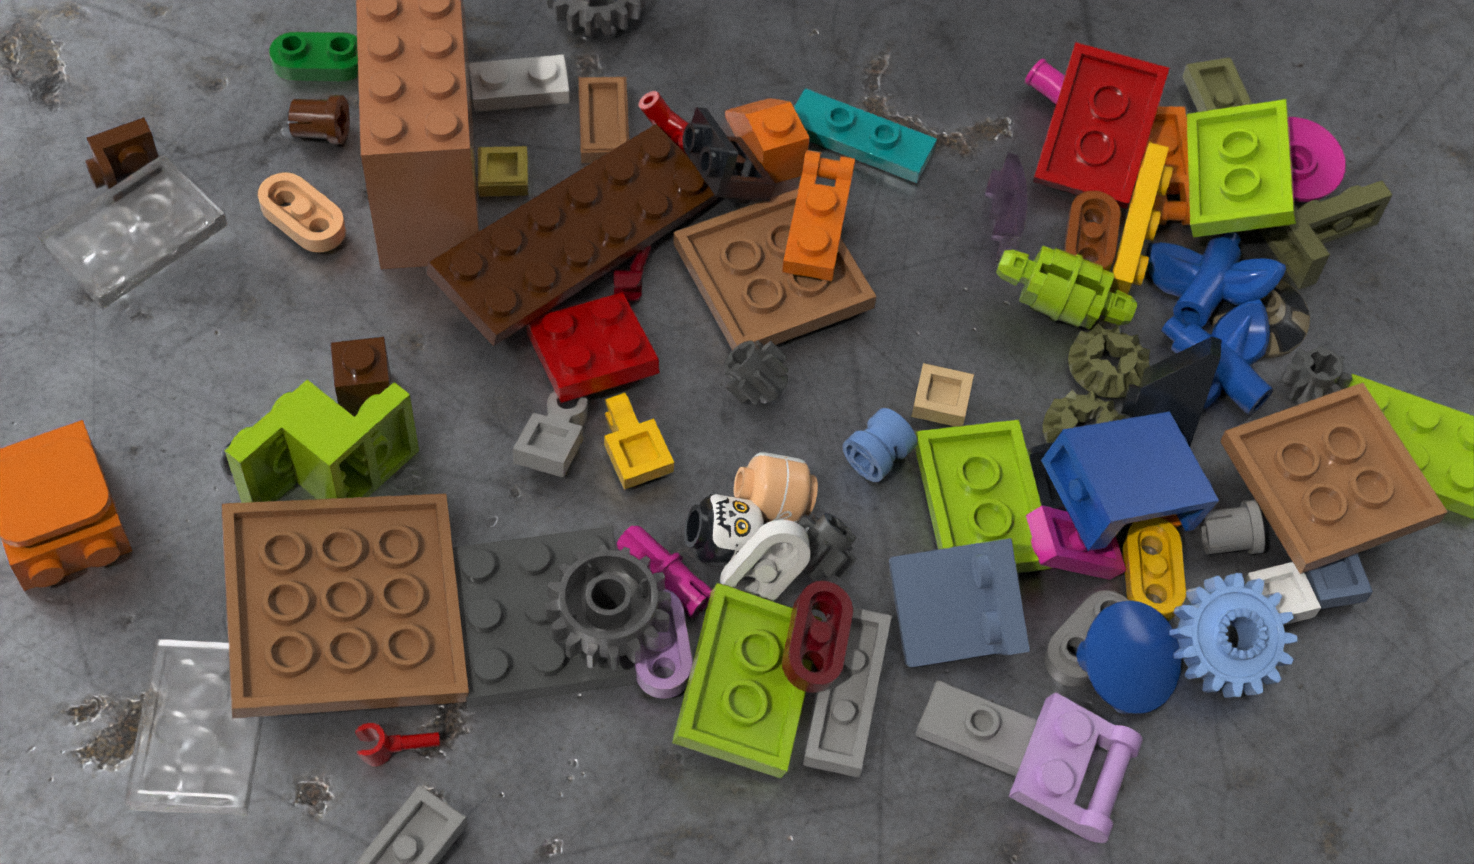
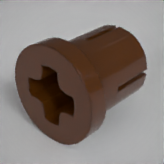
M331 95L328 100L293 99L289 107L288 121H298V123H289L292 137L328 139L330 144L343 145L347 140L350 126L349 105L345 96Z

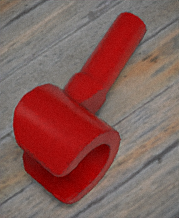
M365 723L355 730V735L360 741L371 742L379 740L374 748L356 752L363 762L375 767L385 764L394 752L440 746L439 732L402 736L401 734L387 735L375 723Z

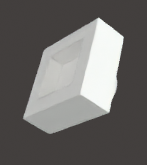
M1293 562L1250 572L1244 580L1245 585L1250 580L1260 578L1264 580L1262 595L1266 596L1276 592L1282 595L1279 604L1275 608L1278 613L1292 612L1294 616L1292 620L1283 624V626L1314 618L1321 609L1305 573L1300 574Z

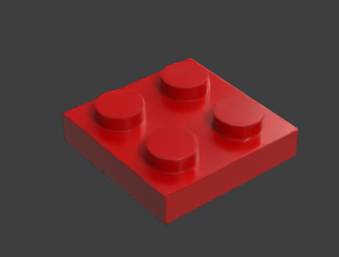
M623 292L541 315L526 325L527 335L560 403L660 373L659 358Z

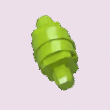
M1042 246L1034 261L1028 259L1029 254L1016 250H1005L1002 254L996 274L1001 279L1015 286L1018 282L1024 284L1019 302L1029 305L1031 310L1049 316L1052 321L1059 320L1077 328L1082 326L1090 329L1100 315L1104 316V321L1116 325H1128L1135 314L1138 303L1132 296L1118 289L1114 293L1109 291L1114 279V273L1104 270L1103 266L1083 259V256L1080 254L1073 255L1058 248L1051 249Z

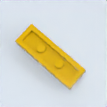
M1151 142L1148 144L1141 163L1112 270L1114 279L1109 291L1113 293L1118 289L1128 294L1132 284L1142 285L1149 257L1140 255L1144 239L1154 240L1161 212L1152 210L1156 194L1165 197L1173 167L1164 165L1169 147Z

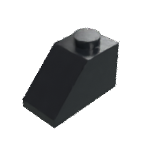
M1211 336L1145 368L1139 386L1129 384L1121 414L1133 418L1170 411L1190 447L1221 358L1222 339Z

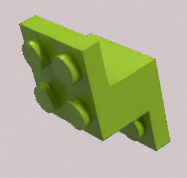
M307 379L293 392H286L280 396L274 403L271 411L256 424L238 432L230 446L225 449V454L241 503L277 501L296 483L316 499L369 497L419 452V445L410 394L395 382L380 395L375 394L369 397L354 417Z

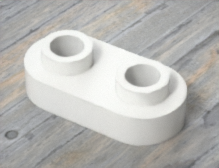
M775 520L766 523L757 530L724 567L720 576V584L774 602L809 563L810 546L807 532L801 525L790 520ZM744 577H754L749 580L742 579Z

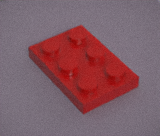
M1075 42L1033 183L1076 195L1087 191H1100L1114 198L1119 207L1127 209L1169 68Z

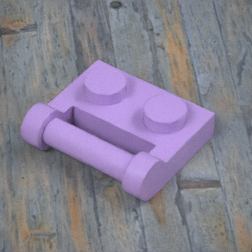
M1055 692L1045 699L1009 797L1084 839L1096 843H1105L1108 841L1113 827L1110 815L1130 758L1137 757L1143 738L1135 730L1121 725H1114ZM1095 744L1108 750L1088 809L1085 810L1074 803Z

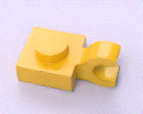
M626 393L605 399L609 410L605 412V417L612 433L604 435V446L623 489L625 490L673 473L675 462L654 418L639 423Z

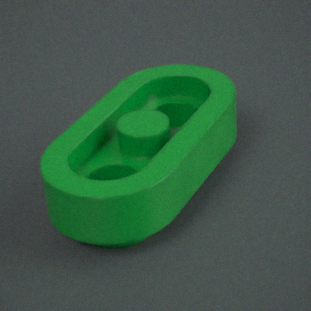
M288 32L275 38L269 47L273 71L283 79L290 81L344 82L358 77L356 35L341 32Z

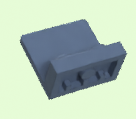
M1011 538L893 556L889 559L906 666L918 667L991 654L1012 655L1030 652Z

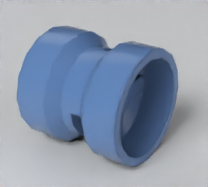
M882 408L868 420L867 429L855 431L843 443V452L849 464L858 474L869 481L880 482L893 469V461L895 459H904L915 449L917 438L909 423L901 415L891 409Z

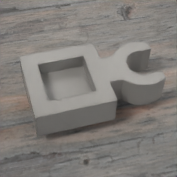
M553 391L547 399V416L533 412L513 448V463L564 478L583 441V425L587 420V398L581 397L574 408L564 409L561 408L562 403H560L556 392Z

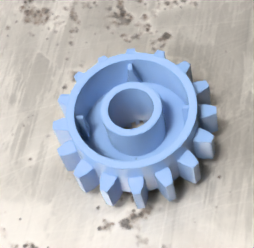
M1242 573L1227 575L1224 581L1220 576L1205 579V589L1199 586L1191 588L1186 592L1191 603L1175 607L1174 613L1180 618L1178 628L1170 630L1169 636L1178 640L1180 649L1175 651L1173 656L1174 659H1183L1188 666L1184 674L1187 679H1203L1202 691L1206 693L1218 692L1222 688L1224 698L1241 697L1242 691L1247 696L1263 693L1262 682L1265 684H1275L1282 680L1275 666L1292 665L1294 659L1284 652L1283 649L1285 644L1297 642V635L1284 632L1283 624L1288 623L1294 616L1292 612L1278 613L1275 607L1282 598L1279 592L1266 596L1262 595L1264 580L1258 578L1250 580L1244 585ZM1230 624L1235 627L1238 633L1237 647H1232V643L1227 641L1229 637L1226 636L1228 632L1226 628Z

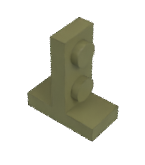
M1382 180L1364 187L1355 185L1330 199L1321 202L1319 200H1312L1299 209L1295 205L1296 224L1261 228L1258 231L1278 260L1285 264L1287 273L1300 290L1317 283L1330 256V253L1323 244L1377 225L1393 194Z

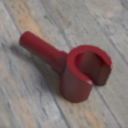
M651 245L635 255L631 264V270H614V294L623 292L627 301L641 300L642 275L651 251Z

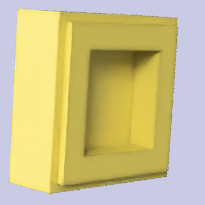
M527 146L478 147L479 197L528 196Z

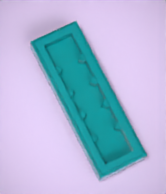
M806 88L794 106L810 138L809 142L850 158H855V160L917 183L935 151L937 139Z

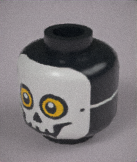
M710 494L699 505L695 504L691 507L685 523V543L687 547L692 548V552L699 562L725 567L757 530L767 522L763 521L762 511L752 500Z

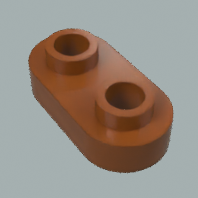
M1087 191L1079 194L1073 200L1069 212L1063 251L1073 255L1080 254L1083 256V259L1103 266L1104 270L1110 272L1116 254L1121 216L1120 207L1116 200L1100 191Z

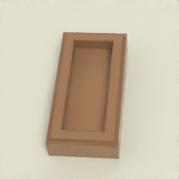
M579 77L581 163H592L629 140L626 77Z

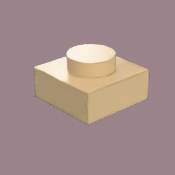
M923 363L911 417L955 427L963 426L974 374Z

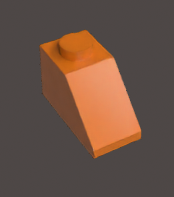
M768 98L725 110V118L734 136L741 137L775 184L802 175L805 153L809 148L810 138L790 101Z

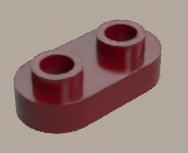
M816 581L804 588L793 605L782 658V667L789 682L804 692L816 693L827 689L843 669L853 616V605L844 589L835 583ZM812 610L821 611L826 617V622L817 620L813 616ZM806 659L813 662L817 672L808 671L803 666L802 660Z

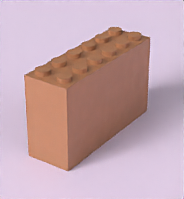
M356 0L361 160L380 269L426 267L431 260L480 231L464 0Z

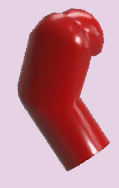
M657 91L645 94L638 103L641 111L652 125L657 124L686 154L683 149V133L688 122L672 111Z

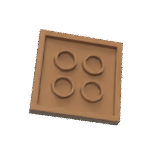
M798 189L772 197L770 202L761 201L674 232L673 244L732 351L745 341H753L755 343L759 340L763 345L772 341L776 345L875 308L877 296L842 238H840L832 281L782 272Z
M1364 383L1225 430L1220 440L1300 574L1440 523L1447 514L1446 508Z

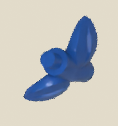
M1236 232L1223 233L1221 237L1211 239L1203 255L1179 245L1163 242L1148 243L1146 256L1149 257L1147 268L1151 279L1163 292L1180 297L1173 308V314L1187 327L1192 323L1203 327L1222 299L1233 305H1241L1264 298L1282 279L1286 270L1285 264L1271 259H1249L1239 262L1241 250L1238 245L1241 239Z
M1260 299L1246 302L1227 312L1216 322L1212 334L1206 332L1196 323H1192L1187 327L1175 316L1171 317L1162 327L1161 332L1174 342L1171 347L1174 353L1189 348L1211 336L1222 339L1221 358L1203 410L1210 407L1221 395V389L1248 416L1257 412L1271 396L1273 388L1250 366L1265 355L1269 345V320L1266 308Z

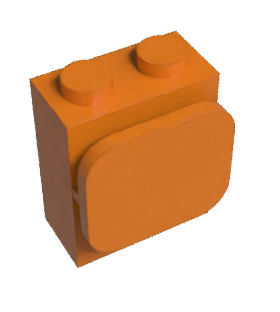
M83 420L0 448V538L10 567L24 591L35 587L54 585L67 575L89 567L108 565L119 556L133 551L95 447Z

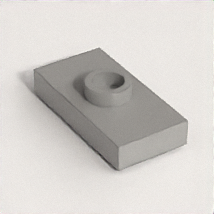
M937 680L915 736L1016 777L1037 720Z

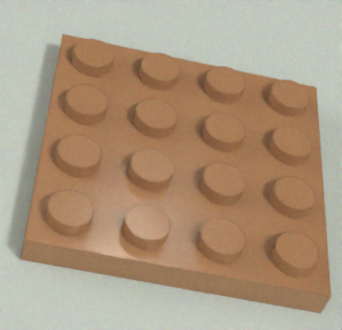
M446 493L222 504L232 719L466 702L469 690Z

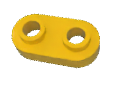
M1160 517L1134 522L1130 526L1123 542L1127 599L1129 601L1142 602L1153 607L1167 621H1170L1176 616L1174 613L1175 607L1182 606L1186 597L1180 534L1170 522ZM1142 546H1150L1158 554H1148L1142 549ZM1146 594L1157 595L1162 603L1150 601Z

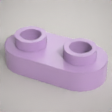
M664 589L663 591L671 593V610L666 612L669 614L668 631L658 632L659 647L655 651L647 649L642 645L640 647V662L635 664L636 680L641 689L650 696L661 699L675 697L686 689L693 663L683 605L673 592ZM660 667H667L673 671V675L668 678H660L654 674V671Z

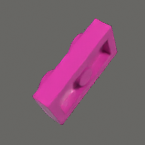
M1040 506L1026 515L1032 535V548L1039 559L1040 565L1108 580L1126 571L1116 536L1106 548L1087 551L1067 511Z

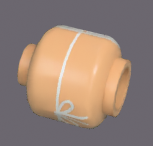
M759 452L751 459L747 467L741 466L738 469L733 493L736 498L752 500L762 511L763 521L767 523L775 520H790L798 523L802 516H809L817 498L818 483L816 476L810 474V469L804 460Z

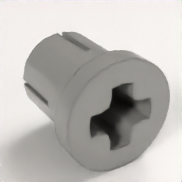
M1256 500L1242 501L1241 507L1212 510L1199 524L1203 549L1207 555L1247 550L1249 554H1259L1264 551V525Z

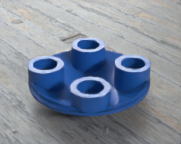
M1122 601L1106 607L1093 620L1086 640H1083L1077 648V662L1087 672L1096 692L1118 713L1125 715L1147 713L1163 705L1175 690L1181 671V659H1174L1173 653L1180 649L1178 640L1169 636L1172 629L1171 625L1156 609L1142 602Z

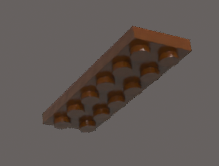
M654 124L434 258L428 263L426 274L492 346H495L716 203L718 197L714 195L690 158L657 124Z

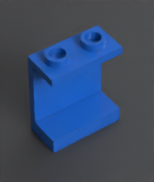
M1170 411L1063 429L1041 460L1087 551L1106 548L1124 524L1176 514L1185 531L1195 530L1219 501L1211 482L1205 476L1188 445L1187 439L1181 433Z

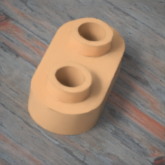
M277 173L261 183L258 189V199L263 215L302 248L311 252H327L336 248L343 241L346 228L341 209L303 178L293 173ZM284 203H291V205L289 206H280Z

